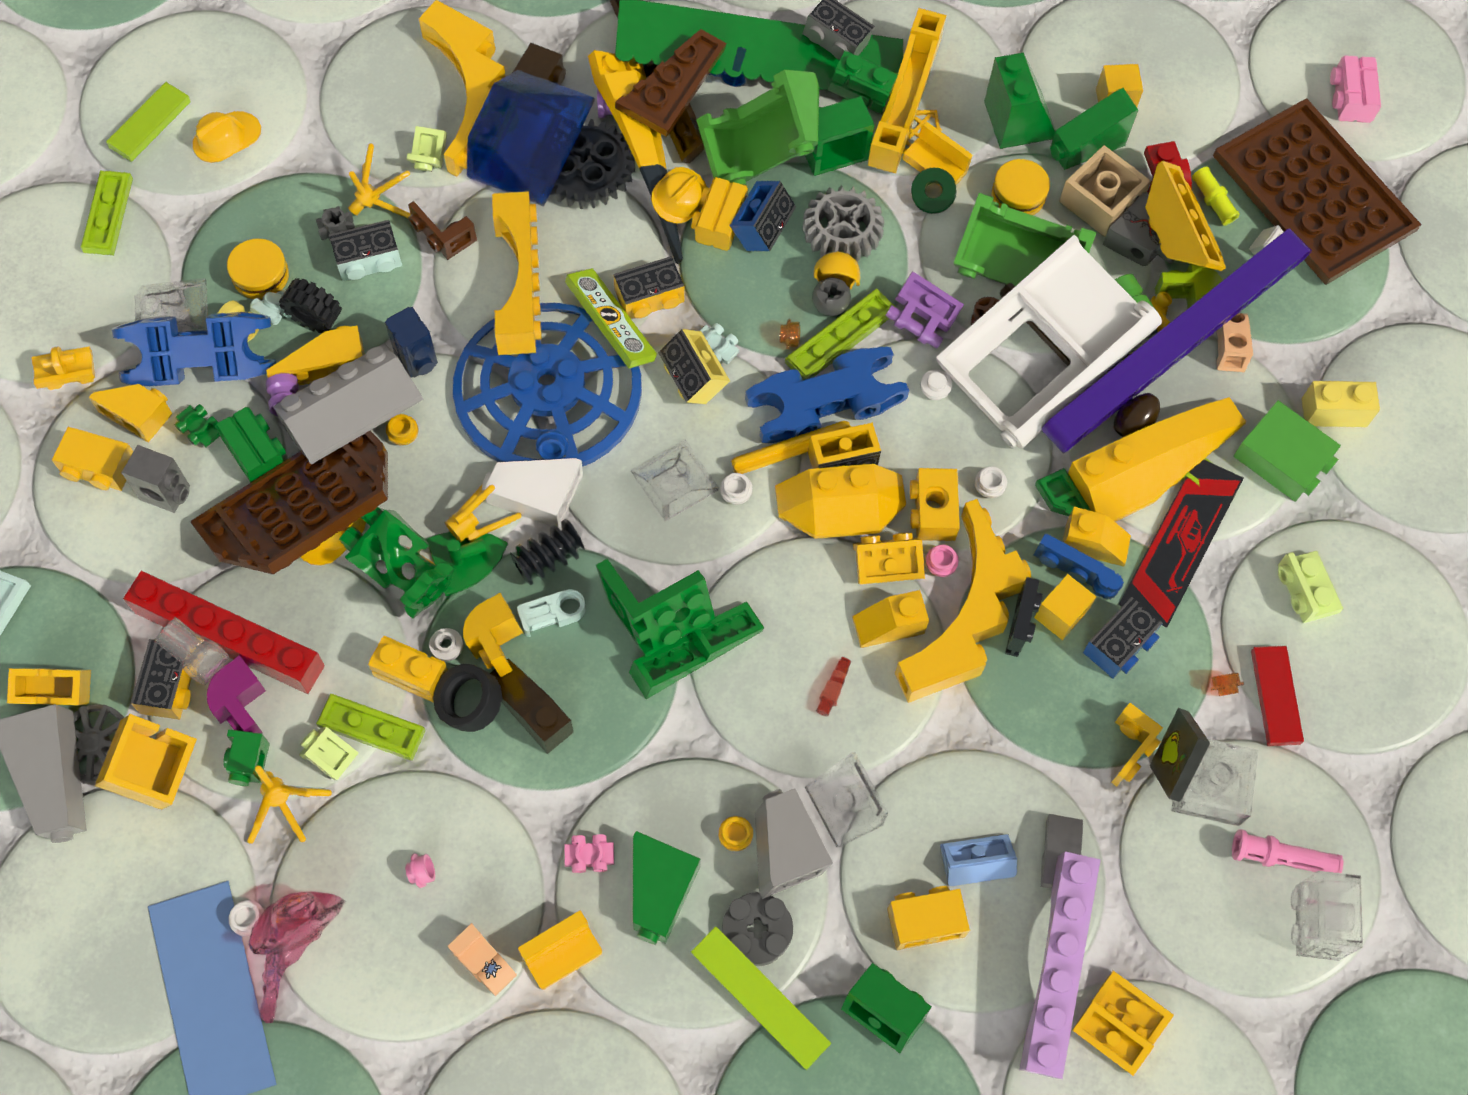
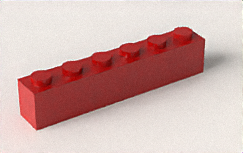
M142 570L123 598L135 614L233 660L240 655L248 667L306 694H309L325 667L318 652Z

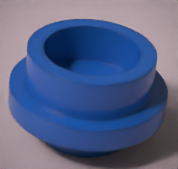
M546 430L537 437L536 449L545 460L561 459L568 451V439L558 430Z

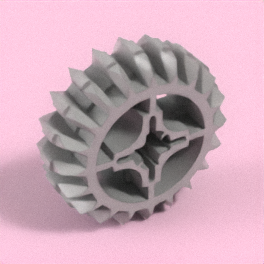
M841 185L836 192L829 187L826 194L819 192L816 200L811 199L808 208L804 211L802 229L804 230L803 233H805L806 243H811L812 252L820 250L821 257L827 253L839 251L848 253L857 262L860 260L861 255L868 258L871 250H876L879 241L883 237L884 217L881 216V207L875 206L874 198L866 199L865 191L860 194L855 193L854 186L850 191H844ZM824 217L828 220L826 228H823L820 224ZM861 221L864 222L867 228L863 233L859 230V223Z

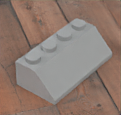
M384 343L379 347L371 348L358 359L343 364L338 370L328 376L313 381L310 386L296 394L286 396L273 407L288 435L310 464H313L424 399L398 357Z

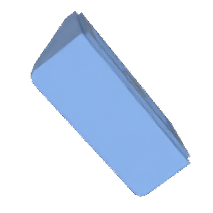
M1008 834L940 844L949 886L1011 878L1017 874V857Z

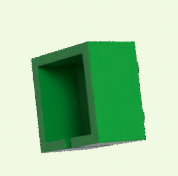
M861 96L853 99H843L838 103L819 107L818 144L813 147L814 151L805 155L814 176L869 159L875 124Z

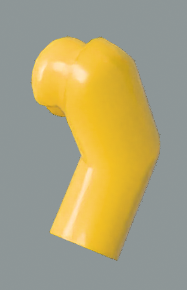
M1162 291L1150 300L1162 320V324L1156 328L1158 332L1171 323L1167 319L1166 314L1168 306L1172 303V298L1167 292Z

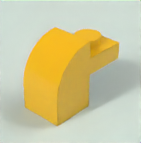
M498 593L477 605L469 613L463 627V638L476 659L481 657L487 669L494 666L500 677L513 671L500 646L519 636L523 631L501 593Z

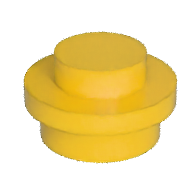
M405 414L394 416L386 426L388 439L393 444L400 446L412 443L417 438L419 432L416 421Z
M731 816L721 823L718 833L719 840L730 851L744 850L752 842L753 828L745 818Z

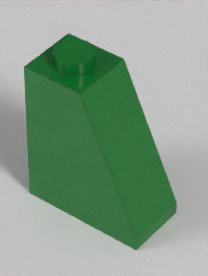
M1118 89L1055 130L1050 151L1052 157L1059 161L1064 170L1088 161L1104 145L1111 151L1126 145L1138 113V108L1125 89Z
M636 831L633 836V929L638 931V938L650 944L656 945L658 941L666 944L700 869L701 859Z

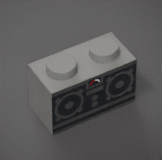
M821 0L808 15L803 35L832 53L837 59H841L845 50L854 55H859L868 45L875 26L837 0Z

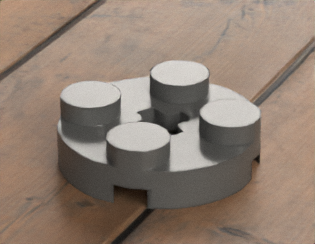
M759 892L749 893L732 901L723 918L722 933L755 966H765L776 961L789 947L793 936V921L784 902L779 898L769 896L762 899ZM754 920H760L761 924L766 925L768 931L762 932L761 938H754V933L747 930V926L753 925Z

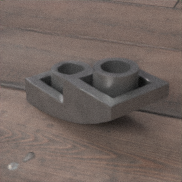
M1054 814L1048 815L1045 831V850L1041 864V887L1052 889L1057 858L1060 854L1066 851L1081 855L1082 819Z

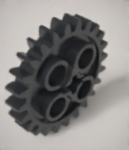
M579 119L577 127L573 128L568 122L566 123L567 131L564 132L557 128V138L547 137L549 145L541 146L543 155H538V170L543 186H547L549 195L556 194L558 202L566 198L568 207H571L575 201H578L580 209H583L586 202H590L592 208H595L596 201L598 200L607 205L608 196L618 199L617 189L626 192V182L633 181L632 172H635V159L623 134H617L615 125L607 130L605 121H602L599 126H595L594 120L590 119L588 126H584L582 120Z

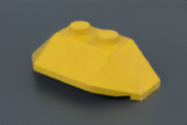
M1161 161L1157 164L1145 208L1150 217L1149 224L1160 239L1162 253L1169 259L1214 270H1224L1226 265L1222 253L1191 187L1185 181L1180 166Z
M876 464L808 469L775 485L778 517L788 521L814 539L880 533L906 507L902 475Z

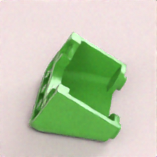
M783 70L773 76L774 82L771 83L773 89L738 108L724 109V114L720 115L719 118H712L711 114L707 113L696 119L713 178L718 177L728 180L730 183L735 182L747 186V181L795 156H805L814 151L813 147L818 144L819 83L816 73Z
M979 193L956 254L954 265L959 268L957 273L975 279L977 274L1003 284L1012 283L1014 286H1017L1073 235L1079 239L1081 246L1089 253L1097 232L1081 228V231L1074 230V233H1072V226L1066 225L1065 227L1009 208L1004 203H1002L1001 208H998L999 203L993 201L994 197Z

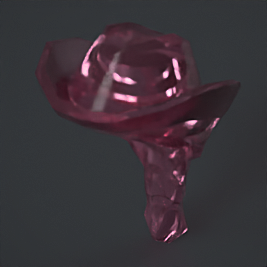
M320 892L287 894L268 906L252 926L248 945L253 954L266 955L265 971L262 974L264 996L259 1012L265 1023H273L280 980L286 968L299 960L306 947L311 942L319 939L322 931L340 913L346 902L341 897Z

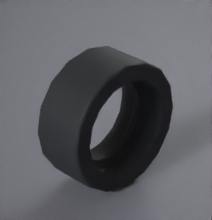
M463 663L454 666L442 675L435 687L433 696L434 710L440 720L460 731L475 732L484 729L495 719L500 711L502 702L501 686L495 676L476 665ZM477 679L482 687L480 703L468 716L459 717L454 710L455 695L465 682Z

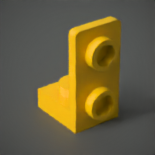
M1132 703L1127 705L1115 723L1120 726V730L1124 735L1133 740L1137 739L1142 744L1111 782L1116 787L1123 779L1130 782L1142 767L1137 763L1142 754L1144 753L1147 757H1150L1161 743L1156 737L1163 727Z

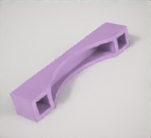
M1066 851L1057 858L1051 893L1050 919L1044 960L1031 1018L1025 1035L1019 1070L1063 1079L1100 859Z

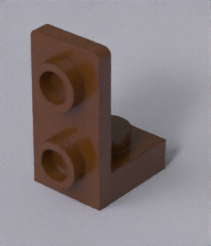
M414 201L408 204L411 214L408 219L412 227L418 233L422 231L427 236V242L436 253L440 251L447 260L477 241L474 223L467 216L451 223L446 230L441 232Z

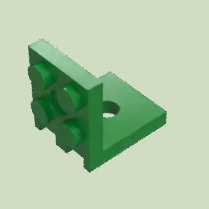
M608 559L596 564L609 605L645 657L650 656L667 645L676 643L681 637L696 629L703 628L715 619L707 584L699 570L639 603Z

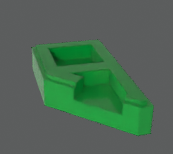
M1065 468L1036 481L1035 486L1050 511L1069 517L1074 507L1090 510Z

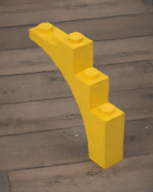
M435 0L419 18L422 38L440 49L454 64L463 79L467 95L464 118L456 137L444 153L447 172L458 177L463 169L470 167L474 156L481 148H485L489 144L492 136L502 141L508 133H512L518 125L519 118L516 103L502 95L505 91L504 85L507 82L505 68L491 59L496 50L493 31L444 3Z
M978 499L966 502L961 514L969 537L972 556L971 586L967 600L958 617L938 639L922 651L897 664L895 675L908 703L981 676L986 666L987 656L982 645L976 643L1004 632L1008 624L1009 612L1003 601L999 602V600L1020 593L1026 577L1031 578L1030 567L1026 560H1021L1017 550L1005 554V546L1001 537L995 536L991 528L990 514L986 508L981 507Z

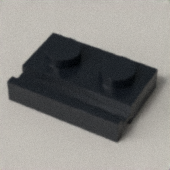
M1026 577L1018 594L1005 651L1007 655L1018 657L1025 642L1031 643L1036 623L1030 621L1032 612L1038 613L1043 593L1037 592L1040 580Z

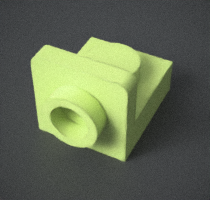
M327 727L320 728L318 732L315 729L311 730L300 744L304 749L299 756L303 759H308L333 780H338L358 755L355 749Z

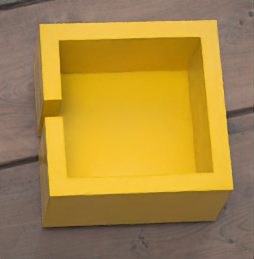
M129 714L120 720L94 786L161 810L171 806L197 739L169 728L158 733L156 738L153 739L150 736L158 732L160 725Z

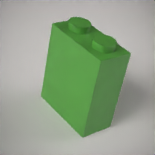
M1278 400L1244 439L1233 457L1296 502L1303 493L1309 496L1321 482L1316 478L1321 471L1327 475L1339 459L1334 455L1341 445Z

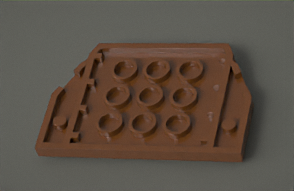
M371 431L366 432L313 464H310L300 451L190 522L220 562L274 575L388 500V452L384 444Z

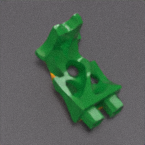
M378 506L374 511L361 517L370 525V528L364 535L355 527H350L339 540L349 551L345 556L349 562L365 572L384 589L394 585L405 592L400 600L405 605L406 613L413 619L421 611L430 607L444 593L451 583L452 574L456 568L444 562L435 565L428 558L421 555L420 551L428 548V542L411 528L396 511L384 510ZM402 535L407 536L412 541V547L409 548L401 545L398 541L399 537ZM380 560L385 562L387 569L385 574L377 569V563ZM405 563H411L414 566L415 574L411 579H407L402 573V567Z

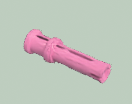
M1243 829L1237 830L1233 839L1232 857L1234 860L1241 861L1245 858L1259 861L1266 867L1274 866L1275 864L1286 865L1334 877H1339L1343 870L1344 861L1342 855L1280 843L1278 839L1270 835L1266 836V838L1249 835Z

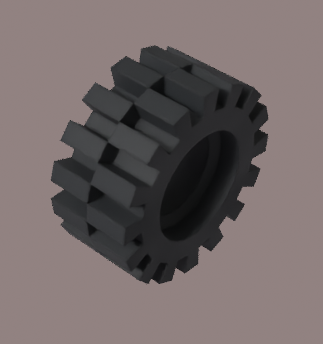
M295 278V280H292L279 300L280 308L284 309L286 315H291V319L294 322L298 321L302 327L305 328L307 326L309 330L313 332L316 330L318 333L330 330L342 310V307L339 306L340 303L338 300H333L334 296L331 293L327 294L325 292L326 289L323 287H316V283L311 282L309 284L306 279L300 280Z

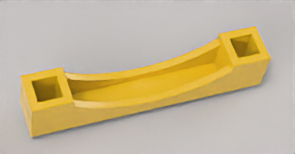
M918 8L898 72L899 75L871 143L867 166L896 174L942 39L947 15Z
M529 191L493 193L492 208L496 237H503L509 244L519 264L517 280L511 296L501 310H494L498 355L536 353V340H542L541 321H535V316L541 315L540 297H534V292L540 291L539 273L533 272V268H539L538 249H533V245H538L537 226H532V222H537L536 204H530Z

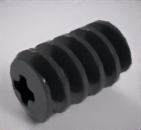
M564 519L561 521L562 530L555 525L550 527V536L545 532L539 533V543L532 538L528 539L527 549L520 544L515 547L516 556L510 552L516 568L529 585L533 584V573H536L543 579L545 578L543 569L545 566L554 573L556 571V560L566 566L568 565L567 554H570L577 560L579 559L578 548L581 547L585 550L580 536L569 520Z

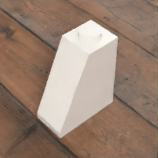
M569 458L497 462L492 473L488 472L482 484V490H485L489 485L495 486L494 491L486 498L487 504L515 514L521 513L522 516L549 526L555 525L559 528L583 476L582 460Z

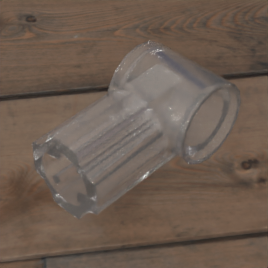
M176 617L162 629L154 640L182 663V668L191 678L203 685H206L229 660L228 654L218 644L209 639L203 640Z

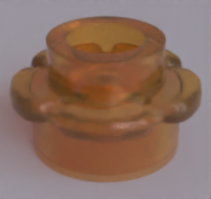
M791 319L787 320L786 325L781 324L780 343H786V349L790 350V347H799L800 322H791Z
M1239 672L1211 677L1213 687L1210 689L1212 691L1218 690L1219 696L1239 693L1238 686H1243L1244 682H1240Z

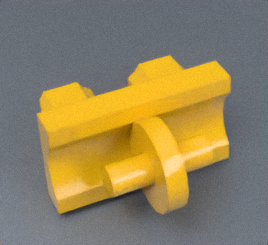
M59 346L52 347L49 354L31 357L34 369L33 381L37 389L47 387L49 390L61 388L66 383L79 382L86 384L94 381L93 353L90 346L62 351Z

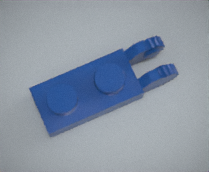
M1044 534L1033 554L1045 566L1058 568L1068 573L1080 584H1089L1092 586L1094 594L1099 597L1102 596L1103 599L1111 600L1115 598L1118 591L1123 587L1124 582L1119 573L1116 574L1115 571L1104 566L1103 563L1049 534Z

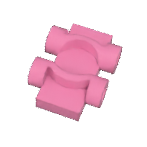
M603 834L593 835V843H586L585 836L583 835L572 836V844H565V867H572L573 873L586 872V867H593L594 872L607 871V865H614V842L607 843V837Z

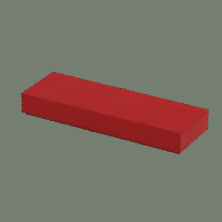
M1287 646L1254 647L1251 650L1267 746L1301 745L1304 742Z

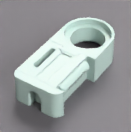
M573 589L557 592L520 604L517 607L518 615L527 637H531L530 632L556 623L559 624V627L577 622L584 616L586 610L584 597L580 592ZM567 599H575L579 602L580 607L576 612L568 614L561 610V604Z

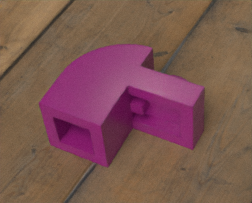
M239 655L213 676L207 689V703L210 711L220 724L227 720L234 730L263 733L244 707L266 692V690Z

